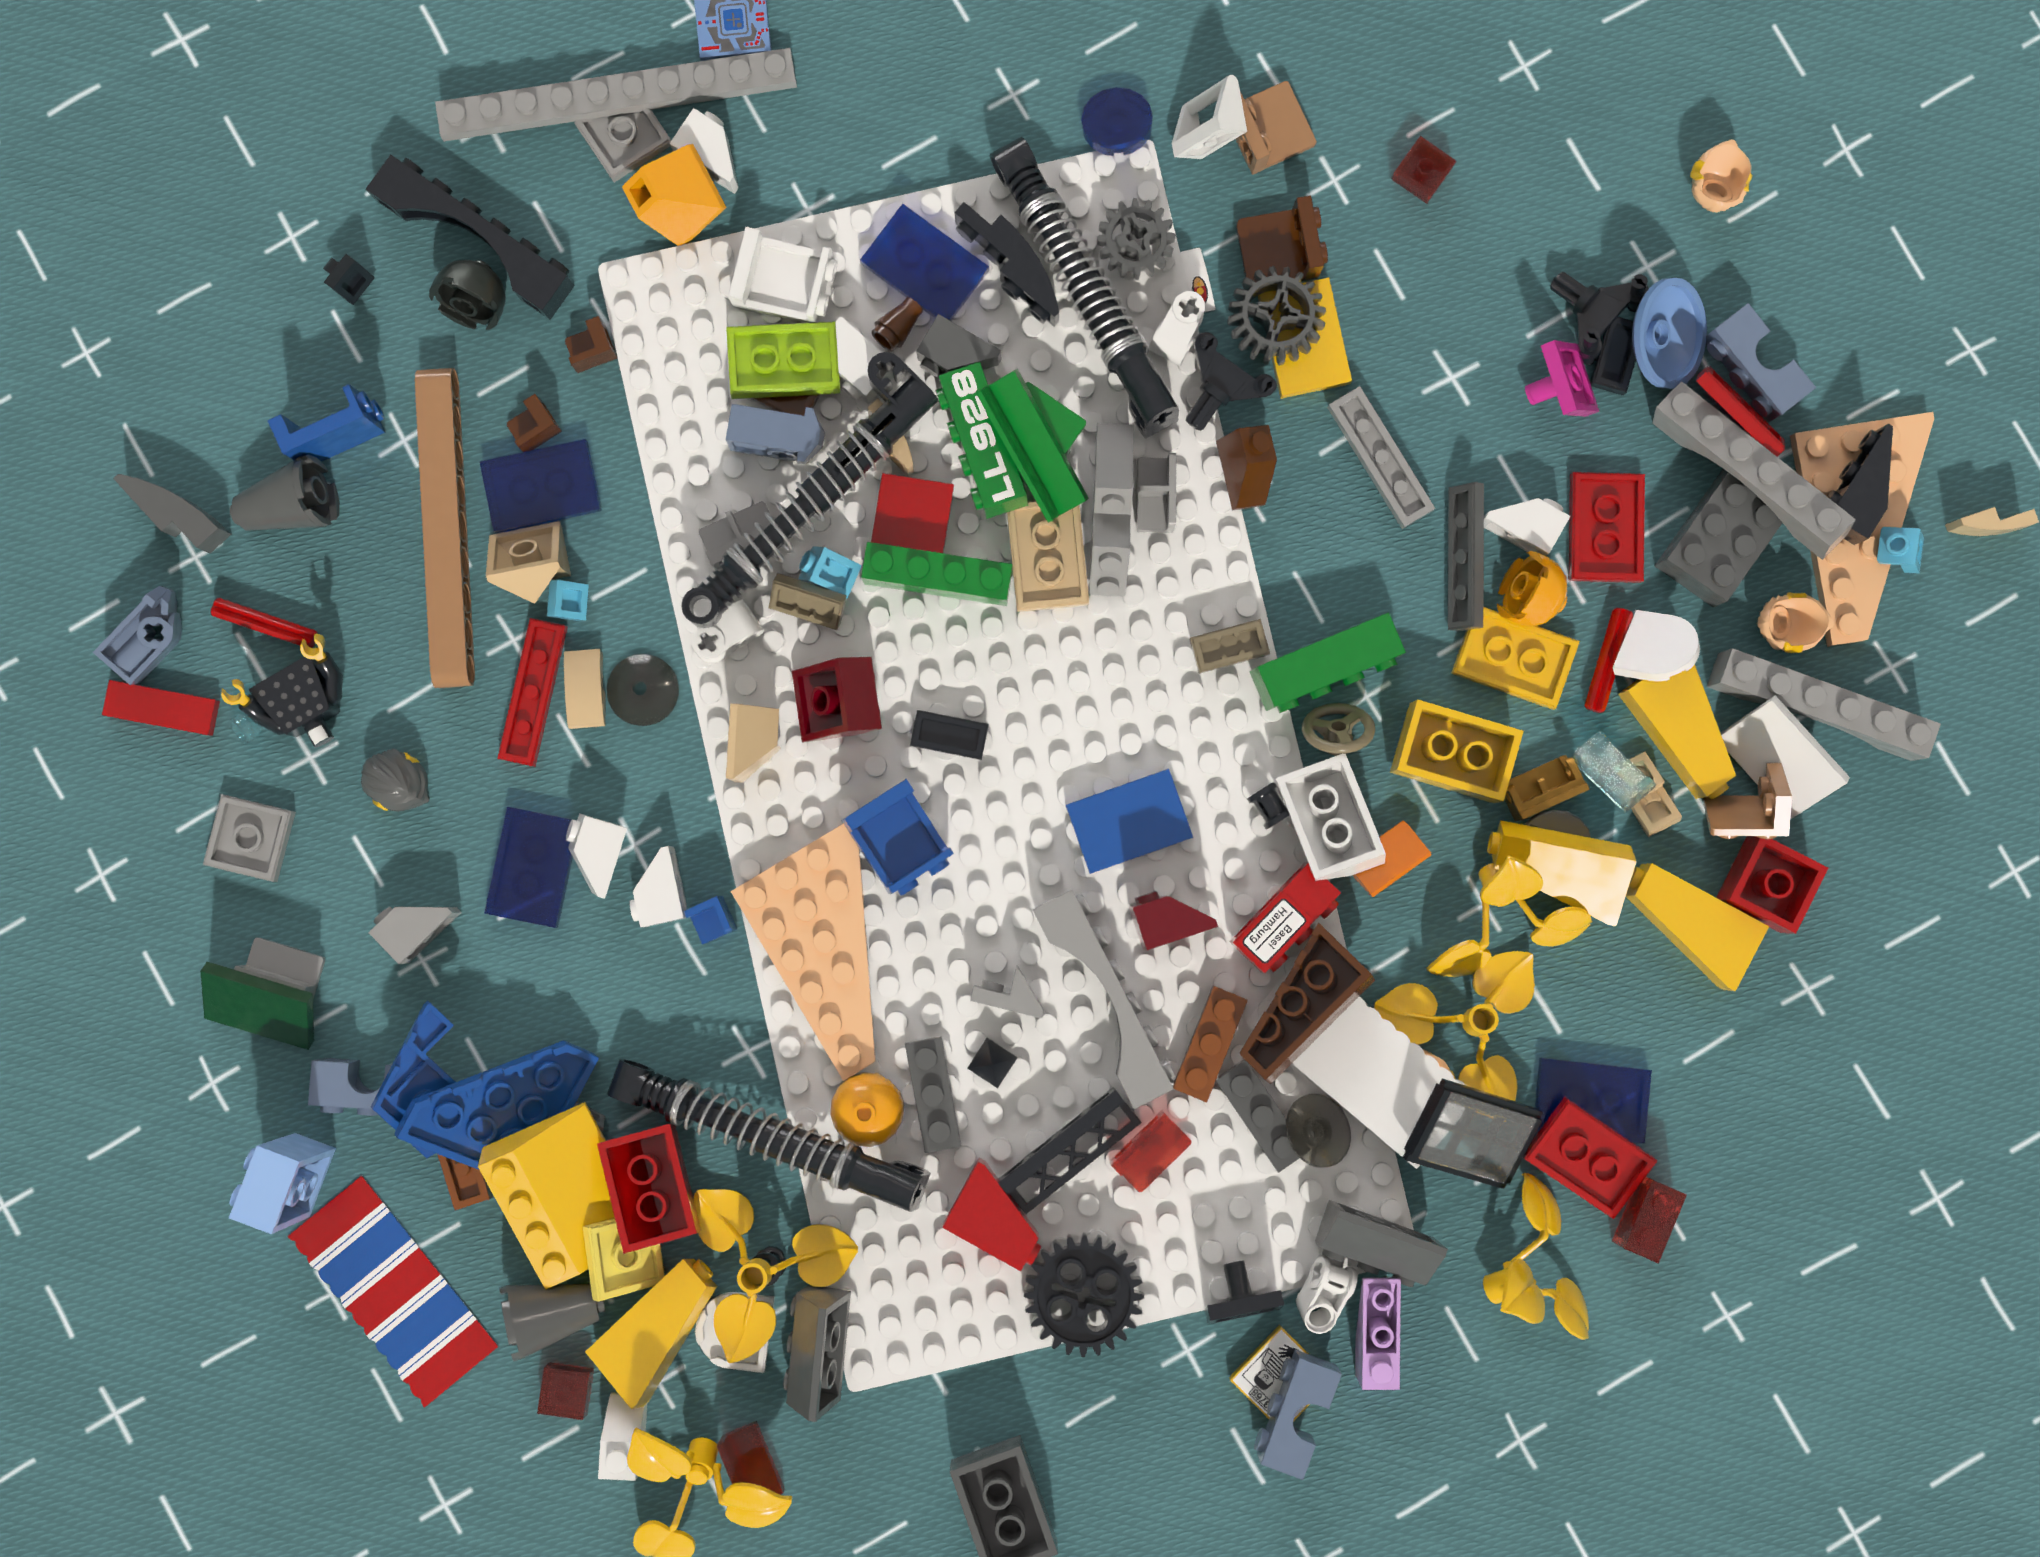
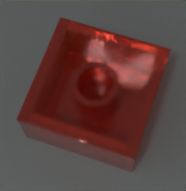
M1420 136L1397 167L1391 179L1428 204L1457 161Z
M549 1362L543 1370L537 1414L583 1420L588 1415L594 1368Z

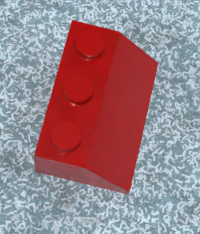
M670 1123L597 1143L623 1254L697 1234L701 1231L675 1125Z

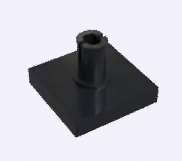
M1244 1260L1224 1264L1230 1299H1227V1302L1208 1305L1205 1308V1314L1209 1325L1280 1310L1284 1306L1282 1292L1279 1290L1260 1295L1252 1294Z

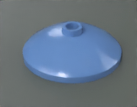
M1665 278L1659 280L1648 289L1637 307L1632 328L1633 352L1639 369L1655 387L1674 389L1681 381L1686 384L1698 370L1704 355L1707 336L1706 314L1698 292L1689 282L1681 278Z

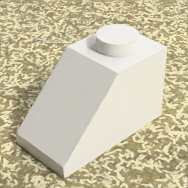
M693 108L670 142L671 148L675 151L688 144H693L711 179L735 194L738 190V183L729 140L723 127L724 123L711 112L706 111L705 114H702Z
M840 316L836 320L838 370L841 380L844 382L841 388L855 401H858L861 397L869 404L876 397L877 393L870 385L867 371L868 364L872 357L882 352ZM883 369L880 370L881 380L884 377L891 380L893 378V371L886 372Z
M1537 498L1489 511L1484 515V528L1526 552L1534 551L1547 556L1570 516L1562 512L1563 507L1557 502L1550 499L1541 500Z
M579 813L577 821L572 819L567 830L566 841H570L568 848L591 892L605 899L627 828Z
M672 846L660 848L633 890L634 900H630V910L634 922L639 921L640 927H649L686 918L684 911L687 910L675 849Z
M611 1392L600 1440L598 1479L636 1481L638 1478L629 1469L627 1455L634 1429L637 1427L646 1432L647 1404L644 1407L631 1409L619 1393Z

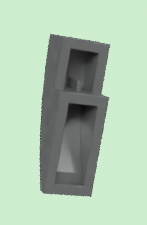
M117 474L113 478L164 533L177 537L182 532L196 548L210 554L232 535L214 517L196 504L163 487L122 474Z

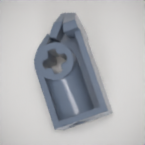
M732 404L725 440L730 451L797 461V464H806L823 448L825 432L813 408L806 407L805 416Z
M158 586L148 592L142 598L141 603L92 652L129 685L140 684L181 639L182 625L180 613H177L175 591L164 586ZM154 626L164 627L161 631L164 639L153 638L156 635V631L153 629Z

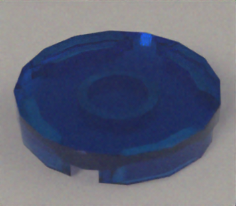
M1114 87L1102 90L1091 97L1083 108L1081 124L1084 138L1093 149L1104 155L1114 156V153L1122 152L1123 155L1131 154L1143 147L1151 136L1153 115L1150 104L1141 94L1131 89Z

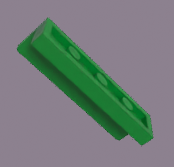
M1018 369L976 392L1048 523L1089 499Z

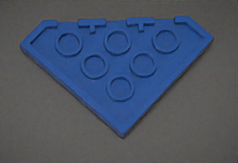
M563 1040L412 1099L394 1134L400 1140L479 1170L478 1163L484 1146L574 1107L599 1057L590 1051Z

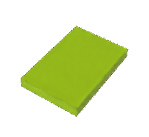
M835 322L726 327L731 399L840 394Z

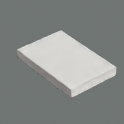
M1776 695L1721 732L1727 752L1757 785L1759 777H1765L1766 763H1782L1792 794L1790 819L1844 786L1850 779L1847 773Z

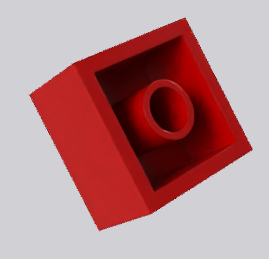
M1746 836L1716 898L1768 925L1779 933L1796 934L1828 867L1773 839Z

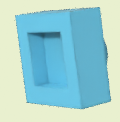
M551 580L549 583L547 617L585 621L589 585L563 580Z

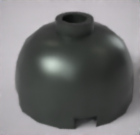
M457 260L451 262L441 269L429 289L431 301L435 296L436 300L440 303L438 310L455 323L467 328L476 329V323L482 325L488 324L485 330H490L498 324L503 313L506 299L505 288L492 268L482 261Z

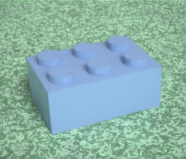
M297 1133L256 1145V1148H252L245 1159L243 1169L247 1171L243 1182L237 1185L231 1195L229 1204L233 1208L229 1219L273 1234L309 1218L336 1148Z

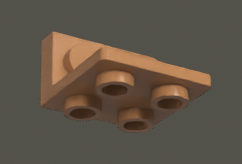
M1288 81L1281 82L1246 99L1241 94L1247 132L1235 140L1252 175L1315 147L1317 141Z
M1766 763L1765 777H1759L1758 780L1759 796L1719 795L1712 800L1709 796L1704 797L1703 805L1710 834L1725 839H1733L1738 836H1757L1762 839L1789 836L1792 794L1782 763Z

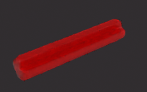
M216 598L211 608V615L299 646L302 639L306 640L309 647L313 648L315 646L314 636L318 632L313 629L222 598Z
M1616 608L1612 611L1585 702V708L1590 711L1602 713L1606 710L1616 676L1614 675L1613 665L1633 618V612L1627 609Z

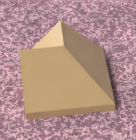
M560 521L489 535L486 578L489 583L535 604L551 580L571 576Z
M730 703L726 779L743 783L781 749L777 744L779 709Z

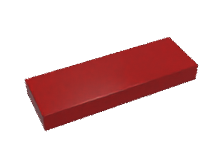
M109 680L102 715L213 736L220 701Z

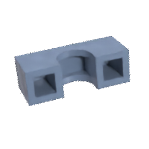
M1747 303L1706 336L1707 350L1715 360L1721 361L1730 372L1729 377L1734 385L1744 389L1752 399V406L1755 411L1771 422L1816 389V386L1795 360L1777 370L1765 368L1760 364L1756 356V347L1758 342L1770 332V329L1750 304Z
M321 1058L311 1062L308 1105L321 1106L320 1112L343 1113L345 1107L357 1108L358 1115H378L371 1108V1105L379 1089L371 1090L361 1082L359 1077L360 1060ZM392 1064L385 1065L384 1079L386 1078Z
M1296 1349L1291 1359H1285L1280 1372V1379L1283 1380L1279 1394L1273 1393L1268 1404L1267 1415H1270V1419L1266 1429L1260 1428L1254 1444V1450H1257V1456L1261 1465L1301 1480L1304 1479L1316 1444L1311 1434L1293 1426L1294 1416L1300 1408L1309 1404L1319 1405L1327 1409L1330 1408L1342 1375L1336 1364Z

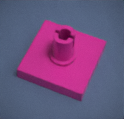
M1553 340L1541 345L1550 376L1525 386L1529 402L1535 405L1557 396L1563 415L1587 417L1600 412L1582 356L1579 353L1578 344Z

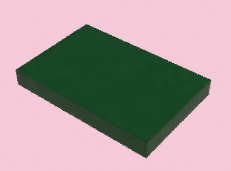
M205 963L200 971L204 1019L303 1049H310L314 1042L312 993L214 963Z

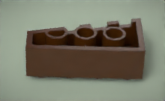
M1319 922L1305 948L1301 950L1295 960L1290 973L1285 981L1281 983L1274 999L1266 1012L1261 1016L1239 1053L1269 1084H1272L1375 981L1373 975Z

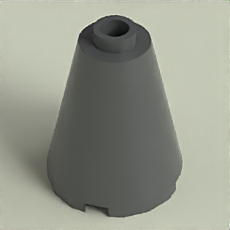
M305 455L296 458L234 496L230 506V515L235 524L247 531L326 527L333 524L331 521L338 518L340 503L335 484H328L323 473L328 472L325 465L317 457Z
M557 1284L546 1290L543 1285H506L499 1287L501 1295L508 1294V1300L501 1302L508 1343L518 1347V1352L511 1354L513 1362L521 1360L598 1322V1313L605 1312L604 1302H597L592 1299L590 1284Z

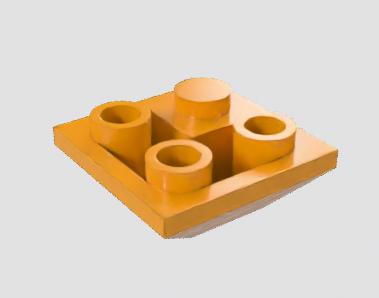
M693 144L681 147L642 166L622 186L638 219L677 246L688 244L727 208Z

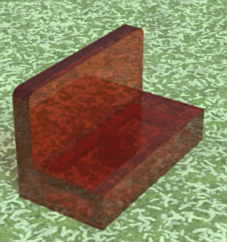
M1161 1110L1109 1162L1120 1176L1123 1175L1138 1192H1143L1191 1145L1192 1141Z
M757 1421L722 1435L717 1444V1449L732 1485L741 1482L765 1487L777 1494L784 1493L785 1488Z

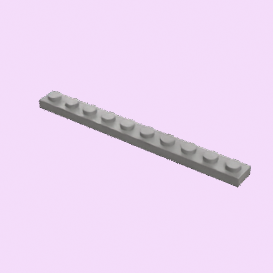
M785 48L436 101L435 104L440 136L443 141L568 123L586 118L594 119L640 112L645 108L653 110L797 88L791 49Z

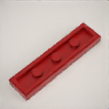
M530 618L497 759L536 767L568 629L567 626Z

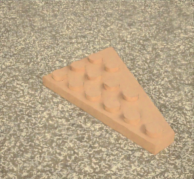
M1933 412L1798 432L1790 436L1796 472L1827 496L1831 491H1837L1843 481L1839 478L1841 472L1851 460L1856 461L1862 450L1858 446L1864 436L1870 430L1876 431L1887 424L1893 426L1888 509L1869 539L1856 545L1843 539L1823 560L1810 550L1819 602L1834 621V626L1825 633L1827 647L1862 642L1869 639L1891 565L1880 564L1877 561L1881 529L1883 527L1902 528L1934 422Z
M842 824L735 888L731 893L844 1081L876 1061L873 1035L861 855L856 842L845 825Z

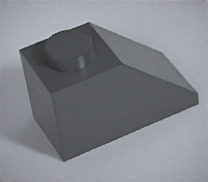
M940 314L937 315L916 350L918 361L921 362L920 367L935 377L977 362L981 363L982 369L995 367L1002 360L1000 349Z

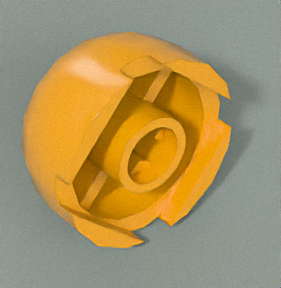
M1529 551L1526 552L1530 555L1525 560L1517 558L1505 573L1498 594L1504 595L1503 606L1497 604V610L1501 617L1525 626H1538L1548 622L1564 609L1567 603V578L1558 563L1538 552Z
M863 1072L849 1077L837 1088L831 1100L830 1115L834 1128L844 1140L856 1144V1146L873 1147L885 1143L896 1134L903 1120L904 1102L900 1090L879 1073Z

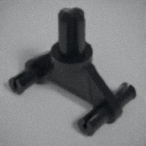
M1561 272L1553 279L1550 289L1574 306L1573 313L1577 315L1578 349L1585 365H1592L1596 361L1597 356L1600 355L1602 350L1600 337L1627 307L1631 312H1636L1640 301L1649 289L1646 276L1638 274L1634 276V279L1632 278L1630 283L1605 288L1600 287L1599 289L1594 285L1587 288L1565 272Z
M1209 332L1198 334L1193 342L1201 381L1203 382L1199 389L1203 393L1185 420L1191 427L1199 431L1204 430L1220 405L1226 406L1229 401L1267 397L1277 388V383L1272 376L1261 374L1253 378L1216 351L1218 345L1217 338Z

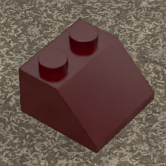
M872 657L835 658L792 671L802 743L859 735L882 729Z
M1158 891L1134 898L1136 905L1129 907L1142 949L1150 950L1218 927L1216 919L1170 896L1159 897Z

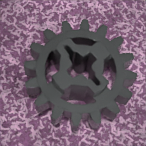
M1133 198L1132 205L1128 208L1120 201L1118 202V213L1116 214L1109 209L1106 212L1108 222H1100L1099 231L1103 234L1097 236V245L1104 247L1100 251L1099 257L1100 259L1110 258L1108 270L1112 271L1117 266L1121 268V278H1124L1128 271L1133 272L1135 280H1139L1142 271H1145L1149 277H1153L1155 265L1161 269H1164L1166 266V260L1163 256L1172 257L1174 248L1168 244L1175 242L1176 234L1167 231L1172 228L1173 222L1171 219L1162 221L1164 209L1161 207L1153 212L1151 210L1152 201L1150 200L1146 202L1144 207H1139L1137 198ZM1120 224L1122 234L1116 236L1115 240L1112 241L1113 231ZM1131 233L1137 239L1143 238L1141 246L1135 240L1129 241ZM1160 238L1159 248L1152 255L1150 245L1156 243V240ZM1124 256L1134 259L1135 261L1128 260L1124 258Z

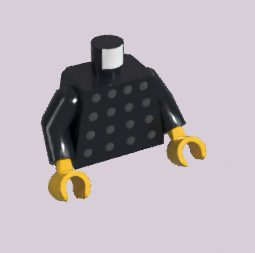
M315 634L314 641L318 648L309 647L306 640L302 639L300 651L304 657L249 688L252 695L245 694L244 684L239 679L232 680V685L239 689V694L230 695L222 688L221 695L227 704H239V709L258 725L278 735L286 734L298 737L307 733L313 746L320 747L334 739L325 721L340 713L338 703L342 699L343 674L330 653L323 651L325 646L324 637L321 634Z

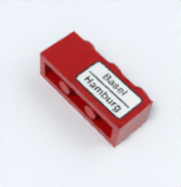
M1303 863L1229 942L1260 972L1266 973L1270 969L1274 973L1288 959L1285 952L1294 942L1300 946L1312 934L1314 930L1310 925L1319 916L1323 919L1327 918L1337 908L1339 903L1335 899L1341 892L1327 879L1315 881L1309 863Z

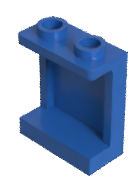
M348 384L342 388L349 401V407L311 425L301 428L281 414L267 421L282 454L292 460L301 456L312 455L322 462L385 433L380 422L385 419L384 414L375 399L370 401L364 391L359 392Z
M907 779L841 820L888 894L898 891L900 896L918 886L919 883L916 878L929 871L931 876L950 865L947 858L954 854L952 849L945 845L913 795L914 789Z

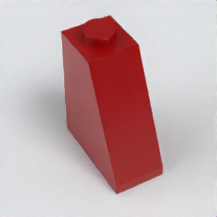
M979 1157L944 1220L942 1228L1021 1271L1025 1263L1033 1264L1041 1249V1245L1037 1243L1039 1233L1010 1194L1007 1195L999 1185V1178L988 1163Z

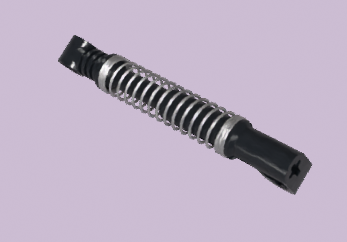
M1020 137L990 153L992 165L999 179L1005 187H1009L1019 206L1018 215L1020 220L1028 228L1027 232L1029 234H1036L1033 242L1041 244L1039 248L1040 253H1047L1044 261L1052 263L1050 267L1051 272H1058L1055 280L1057 282H1064L1061 290L1069 292L1066 299L1074 301L1072 307L1074 311H1080L1078 319L1081 321L1085 320L1083 328L1092 331L1089 338L1097 340L1095 349L1103 350L1100 356L1103 363L1111 373L1117 374L1129 395V410L1142 436L1146 439L1178 422L1179 408L1148 357L1149 348L1142 334H1138V327L1132 326L1133 318L1127 316V308L1121 306V298L1115 296L1116 289L1110 287L1111 281L1109 278L1104 277L1105 271L1099 267V260L1093 258V250L1087 248L1088 242L1082 238V231L1076 229L1077 223L1071 219L1070 211L1065 210L1066 204L1056 189L1050 188L1044 177H1042L1043 175L1038 169L1036 159L1026 140ZM1064 212L1068 215L1067 219L1061 218ZM1069 222L1073 223L1074 228H1067ZM1031 228H1038V230L1031 231ZM1075 231L1079 233V238L1072 237ZM1041 234L1044 240L1037 241V237ZM1080 241L1084 242L1085 247H1078ZM1047 243L1050 249L1042 250L1043 246ZM1086 250L1090 252V257L1083 256ZM1052 253L1055 259L1048 260L1047 258ZM1092 260L1096 262V267L1089 266ZM1057 263H1058L1059 266L1061 267V268H1059V269H1053V267H1054ZM1064 273L1066 278L1059 279V276ZM1069 282L1070 284L1068 285L1067 289H1065V285Z

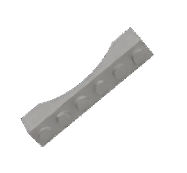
M1682 381L1656 407L1653 424L1680 446L1708 458L1740 480L1775 513L1794 538L1823 560L1848 535L1856 521L1855 518Z
M1733 648L1718 653L1707 684L1708 688L1738 699L1760 704L1776 695L1792 713L1840 729L1879 750L1910 761L1930 757L1941 723Z
M1070 890L1033 909L1049 943L1066 950L1082 961L1097 976L1108 993L1116 1013L1120 1034L1116 1075L1133 1108L1136 1109L1173 1090L1174 1088L1170 1080L1176 1078L1166 1058L1159 1061L1153 1049L1159 1043L1149 1025L1142 1027L1136 1014L1142 1012L1133 992L1125 994L1119 982L1125 979V976L1116 959L1108 961L1103 948L1109 945L1099 926L1091 928L1086 915L1092 912L1083 894L1075 896L1073 890Z

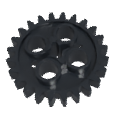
M1085 1232L1081 1235L1080 1243H1075L1073 1237L1068 1234L1067 1246L1064 1247L1057 1240H1054L1055 1252L1051 1254L1047 1250L1042 1249L1041 1255L1044 1263L1034 1261L1031 1265L1037 1272V1275H1026L1025 1278L1027 1283L1034 1286V1288L1024 1290V1297L1034 1300V1302L1025 1306V1312L1037 1313L1030 1321L1031 1326L1043 1325L1040 1339L1043 1340L1052 1335L1053 1349H1056L1062 1342L1065 1343L1066 1355L1071 1354L1074 1346L1079 1347L1081 1357H1085L1087 1347H1093L1094 1352L1099 1356L1101 1354L1100 1344L1106 1343L1111 1350H1114L1113 1338L1117 1336L1126 1341L1127 1336L1123 1328L1125 1326L1133 1329L1136 1328V1322L1130 1317L1131 1314H1142V1308L1134 1304V1301L1144 1299L1143 1292L1134 1290V1287L1143 1283L1140 1276H1130L1137 1269L1136 1263L1124 1264L1128 1256L1127 1251L1123 1250L1117 1255L1114 1254L1115 1241L1112 1240L1106 1247H1103L1102 1237L1099 1234L1093 1243H1088ZM1065 1264H1077L1081 1268L1080 1275L1073 1280L1063 1278L1060 1271ZM1111 1273L1117 1278V1282L1112 1289L1102 1290L1096 1285V1281L1101 1274ZM1052 1284H1060L1075 1292H1081L1083 1287H1088L1091 1296L1113 1299L1116 1301V1304L1110 1306L1091 1297H1086L1084 1302H1079L1076 1293L1054 1290ZM1058 1299H1064L1071 1304V1309L1066 1315L1057 1316L1050 1309L1052 1303ZM1095 1309L1102 1310L1107 1315V1318L1102 1325L1093 1326L1086 1321L1088 1313Z

